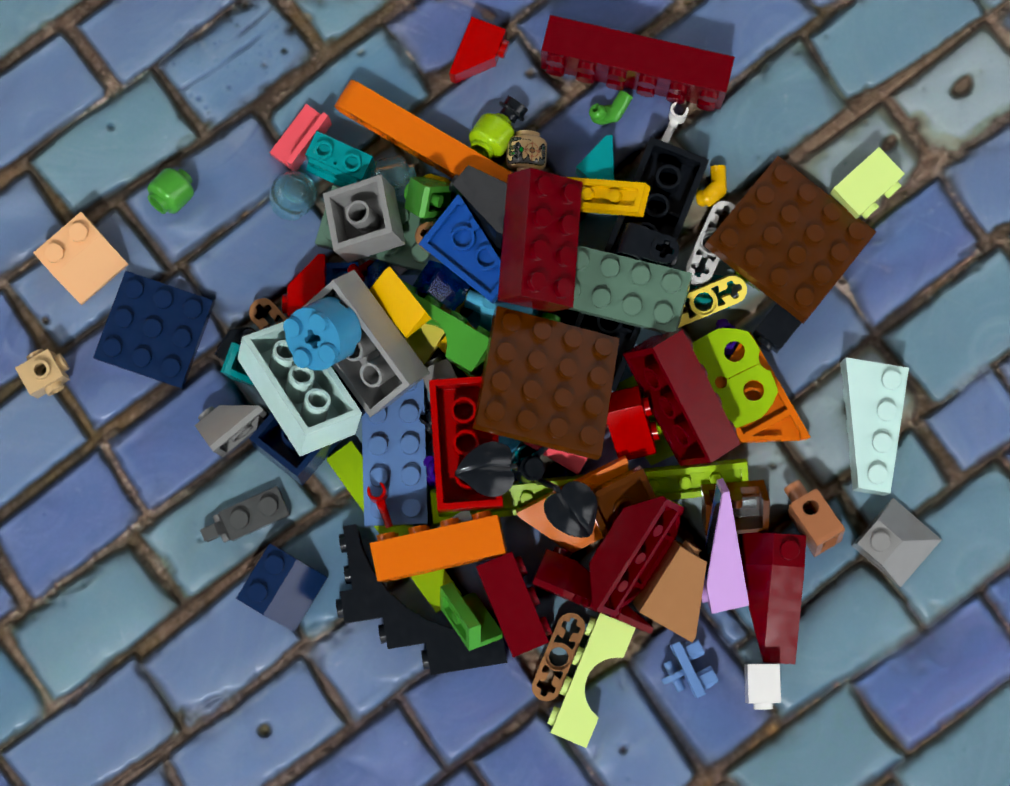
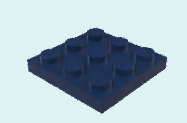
M125 270L93 358L183 389L215 302Z

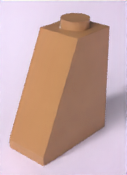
M674 539L647 584L633 601V605L639 613L693 643L697 633L707 562L699 554L701 552L699 547L688 540H685L682 544Z

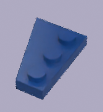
M458 194L419 242V245L494 304L498 299L501 258L463 198Z

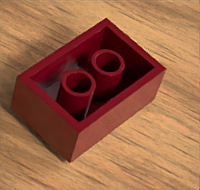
M509 552L476 566L512 657L549 643L547 636L551 635L552 631L546 617L539 618L535 606L540 605L534 587L527 588L523 577L528 575L521 556L514 558L513 553Z

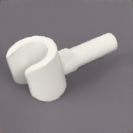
M674 102L670 107L668 114L670 121L661 141L669 143L674 130L678 125L684 123L688 115V107L683 115L675 114L674 109L677 102Z

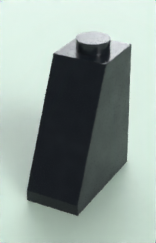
M468 165L460 175L456 174L449 185V191L451 192L450 203L458 194L463 198L500 256L502 253L507 183Z

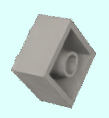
M381 174L323 193L333 251L347 263L406 244L395 189Z

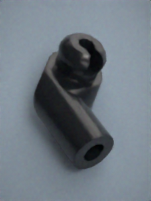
M251 327L230 330L214 355L225 361L231 342L240 345L243 336L256 331Z

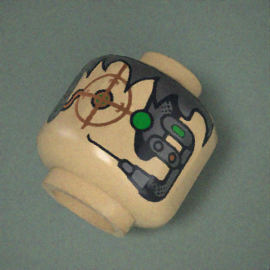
M516 131L515 136L510 138L506 152V165L508 168L518 172L527 168L543 170L546 167L547 142L545 139L540 137V133L537 131Z

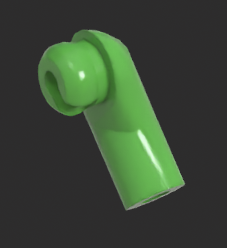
M620 90L612 104L599 105L596 103L592 105L589 109L591 120L599 125L618 122L633 97L627 92Z

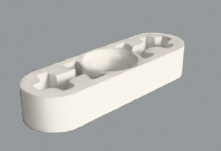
M720 201L713 205L690 255L685 271L692 273L691 284L700 287L709 283L715 273L720 258L703 246V240L716 231L719 220L718 214L721 215L723 211H727L730 214L736 207L731 202ZM702 257L708 259L704 268L705 273L697 277L694 275L695 270L693 268H697Z

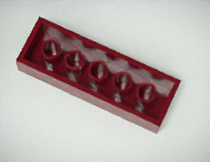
M550 15L541 49V69H546V73L553 76L562 77L564 74L576 76V79L583 83L603 82L606 83L608 88L614 90L629 88L636 90V93L641 96L654 97L655 94L666 97V100L671 103L684 104L686 101L697 104L696 106L699 109L714 111L715 108L721 109L735 57Z

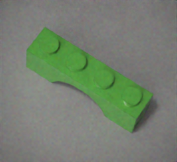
M401 280L432 318L426 324L434 325L445 332L447 339L445 357L449 362L471 377L481 376L483 374L490 332L481 326H478L475 330L466 324L468 320L464 316L453 310L450 314L440 309L442 304L428 295L423 299L415 294L417 290L412 285Z

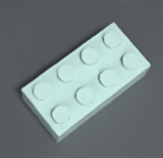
M284 322L243 336L238 361L299 456H303L355 435L362 412L332 367L317 371L300 368L294 363L293 355L286 342L283 329Z

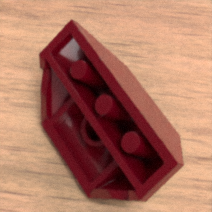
M660 496L623 508L589 562L593 608L616 617L621 612V608L628 605L643 590L676 538L680 525V516L684 511L682 505L664 496Z

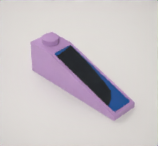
M723 478L716 481L703 556L707 566L701 602L708 603L712 614L749 606L730 491Z

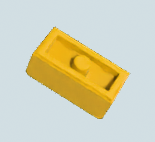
M390 266L383 271L369 289L406 339L432 319Z

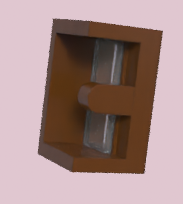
M764 480L726 482L730 491L737 534L768 532L770 499ZM716 483L701 484L702 524L705 536L708 533Z

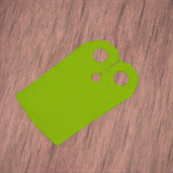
M720 328L693 342V351L699 363L705 367L708 373V380L714 392L721 398L722 408L728 420L734 424L735 428L762 418L773 404L778 389L771 371L759 364V353L761 350L751 334L740 329ZM733 341L741 343L745 350L743 358L736 362L728 360L724 353L726 345ZM634 375L620 382L617 391L639 386ZM720 376L727 379L726 386L718 388L715 385L716 378ZM752 380L759 381L764 388L762 397L755 401L747 399L743 392L745 384ZM654 414L648 417L650 422L656 421L660 440L655 441L657 453L645 456L651 466L674 455Z

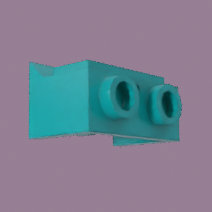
M316 131L305 154L308 160L307 172L340 187L370 178L376 166L373 156Z

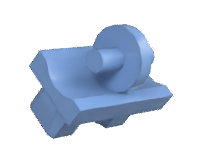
M695 639L693 643L690 641L683 643L677 641L669 645L680 669H676L672 659L663 663L668 673L667 676L661 678L663 685L672 682L678 693L686 689L681 679L684 676L695 698L705 695V690L717 683L718 678L711 666L695 673L690 661L705 654L699 640Z

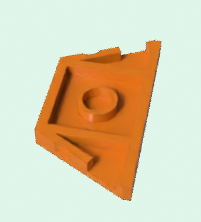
M741 343L729 358L730 361L736 362L743 358L745 350ZM760 351L759 364L771 371L778 393L773 404L762 418L736 428V435L740 443L805 441L811 436L765 356ZM720 376L715 380V385L718 388H724L727 384L725 377ZM752 380L745 384L743 392L747 399L755 401L762 397L764 388L759 381Z
M623 455L573 481L584 483L593 489L627 472L628 459L626 455ZM554 490L516 509L519 518L571 553L603 538L596 522L592 534L585 538L573 537L555 528L549 522L544 512V502L547 497L556 493Z

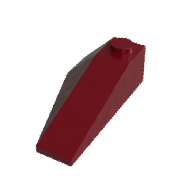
M780 533L738 534L749 600L748 607L762 661L766 663L795 665L805 570L806 535Z
M557 546L554 547L553 551L546 549L532 585L595 612L605 614L592 607L590 572L577 561L571 559L573 553ZM628 605L622 607L621 612L616 617L605 614L648 634H652L654 629Z

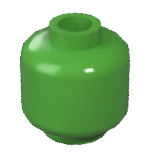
M173 168L163 169L147 187L149 193L148 201L162 214L167 212L171 214L178 213L194 195L191 176L183 169L178 171Z

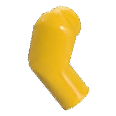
M725 165L710 166L711 183L704 190H699L696 193V202L699 206L707 205L711 207L725 196L727 192Z

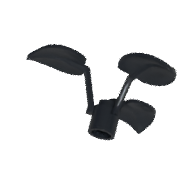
M487 442L470 451L458 465L455 476L483 496L498 497L505 494L512 487L514 477L521 483L535 481L537 485H543L554 490L556 493L547 497L544 502V512L549 522L558 530L573 537L585 538L592 534L598 510L596 496L592 489L584 483L571 481L560 489L558 485L542 478L545 466L540 457L549 448L542 446L533 455L521 458L516 463L511 464L512 452L507 445L500 442Z

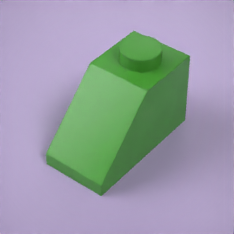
M424 176L410 177V181L404 191V198L406 200L404 208L420 218L440 217L450 205V183Z

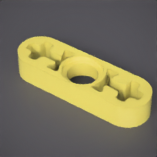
M730 274L688 291L689 305L695 315L689 317L688 310L683 312L678 328L741 302L747 294L745 281L738 275ZM733 281L735 285L741 284V288L737 290L738 296L732 297L730 293L721 296L724 303L718 305L717 296L711 288L718 286V291L721 292L728 288L727 282ZM699 293H708L712 297V305L707 310H699L694 305V299Z

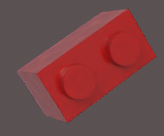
M639 386L611 392L607 425L618 458L626 455L628 460L657 453L655 441L660 440L656 421L650 422L648 416L653 415L649 397H642Z

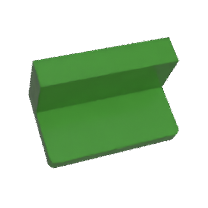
M452 582L440 586V609L469 651L503 638L502 630L476 593H470L461 597Z

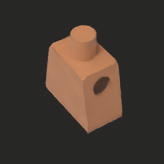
M800 479L784 488L785 493L792 502L789 504L788 515L800 535H806V545L814 557L842 541L845 528L817 488L808 493ZM812 510L815 514L808 515L804 511Z

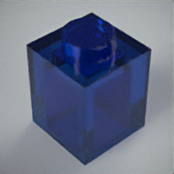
M429 260L413 284V287L423 295L431 296L442 304V308L455 311L465 300L466 292L470 285L444 264Z

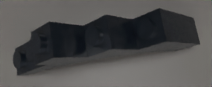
M358 525L343 526L344 534H339L341 552H347L349 565L344 566V576L346 584H352V590L340 591L341 599H336L338 618L344 617L345 624L383 618L384 624L378 625L381 644L387 643V649L426 643L427 650H421L424 670L430 669L431 675L508 663L504 637L469 651L454 629L431 622L407 608L387 589L383 582L377 581L376 573L364 550Z

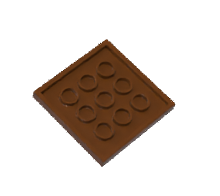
M777 156L706 241L704 247L804 324L875 235L876 231L860 218L856 219L838 201L781 157Z
M497 306L492 319L473 429L598 460L602 456L620 338Z

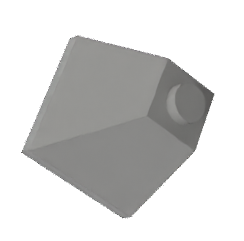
M219 405L216 408L211 406L199 415L198 419L200 421L194 426L212 451L224 457L254 433L269 414L259 405Z
M892 498L851 546L900 588L942 539Z

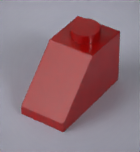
M471 17L449 72L450 81L453 83L461 82L495 67L499 57L504 59L510 45V41L506 40V29Z
M318 254L287 285V294L282 295V311L287 313L288 318L326 286V264L328 259L325 254Z

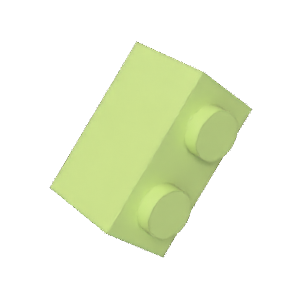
M878 147L838 183L829 195L843 205L856 219L861 215L867 219L879 208L876 202L885 195L889 199L902 187L899 181L905 173Z

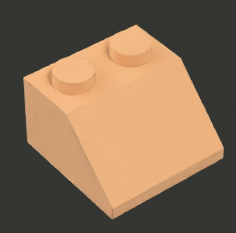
M82 212L77 214L33 252L49 272L81 305L129 265Z

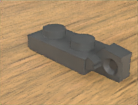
M278 486L220 511L219 514L212 516L215 523L201 529L200 532L205 542H210L219 537L222 538L224 543L230 540L235 541L289 517L290 513Z

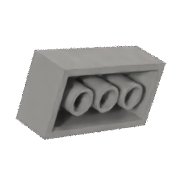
M355 270L332 280L304 305L306 306L324 297H335L341 300L339 301L340 304L346 308L350 307L357 315L361 326V340L356 345V351L353 355L333 365V367L369 417L390 406L430 373Z

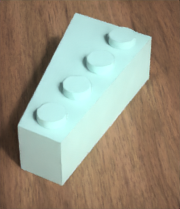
M845 357L840 362L844 387L843 398L847 418L846 429L850 449L852 490L885 496L891 493L909 368Z

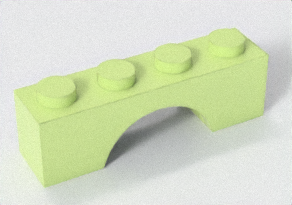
M602 613L598 614L597 619L591 616L584 632L585 635L589 636L585 648L578 647L572 664L577 666L572 678L566 676L559 693L565 696L560 708L553 707L547 724L552 726L550 733L587 748L599 719L590 709L586 700L585 684L591 670L600 662L610 658H624L636 629L635 627Z

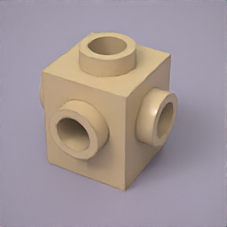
M38 349L30 353L26 357V362L15 367L28 393L37 399L45 394L51 396L60 392L65 387L63 384L70 380L66 373L70 368L61 353L56 355L49 349L45 351L44 349Z

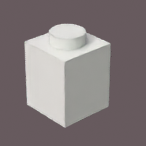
M744 664L745 703H753L754 710L773 709V703H781L780 664Z

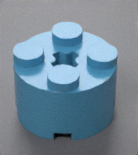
M335 297L318 299L296 310L285 320L283 329L286 342L293 355V361L298 367L317 371L325 370L353 355L356 351V345L361 340L360 322L350 307L346 308L339 303L341 300Z

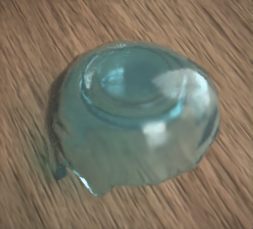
M292 170L281 174L273 181L268 200L272 211L281 219L296 221L313 209L318 193L314 181L306 173Z

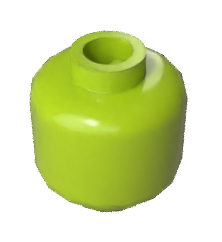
M486 113L480 117L470 131L469 141L471 148L489 159L500 158L507 150L510 138L515 136V133L507 116L501 113Z

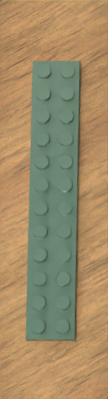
M332 185L331 190H335L341 187ZM397 201L406 244L364 258L468 284L433 255L422 250L415 240L416 230L421 224L436 222L439 217L420 218L406 210L404 202ZM325 209L315 244L318 247L333 250ZM578 245L573 308L568 310L663 334L678 331L693 275L690 272Z

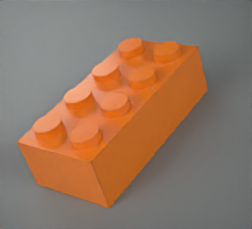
M488 510L471 514L472 520L461 522V519L457 517L440 521L441 527L430 529V526L425 524L408 528L409 534L399 536L395 531L376 535L377 541L371 542L370 548L377 581L389 582L493 559L507 554L500 517L492 515V512Z

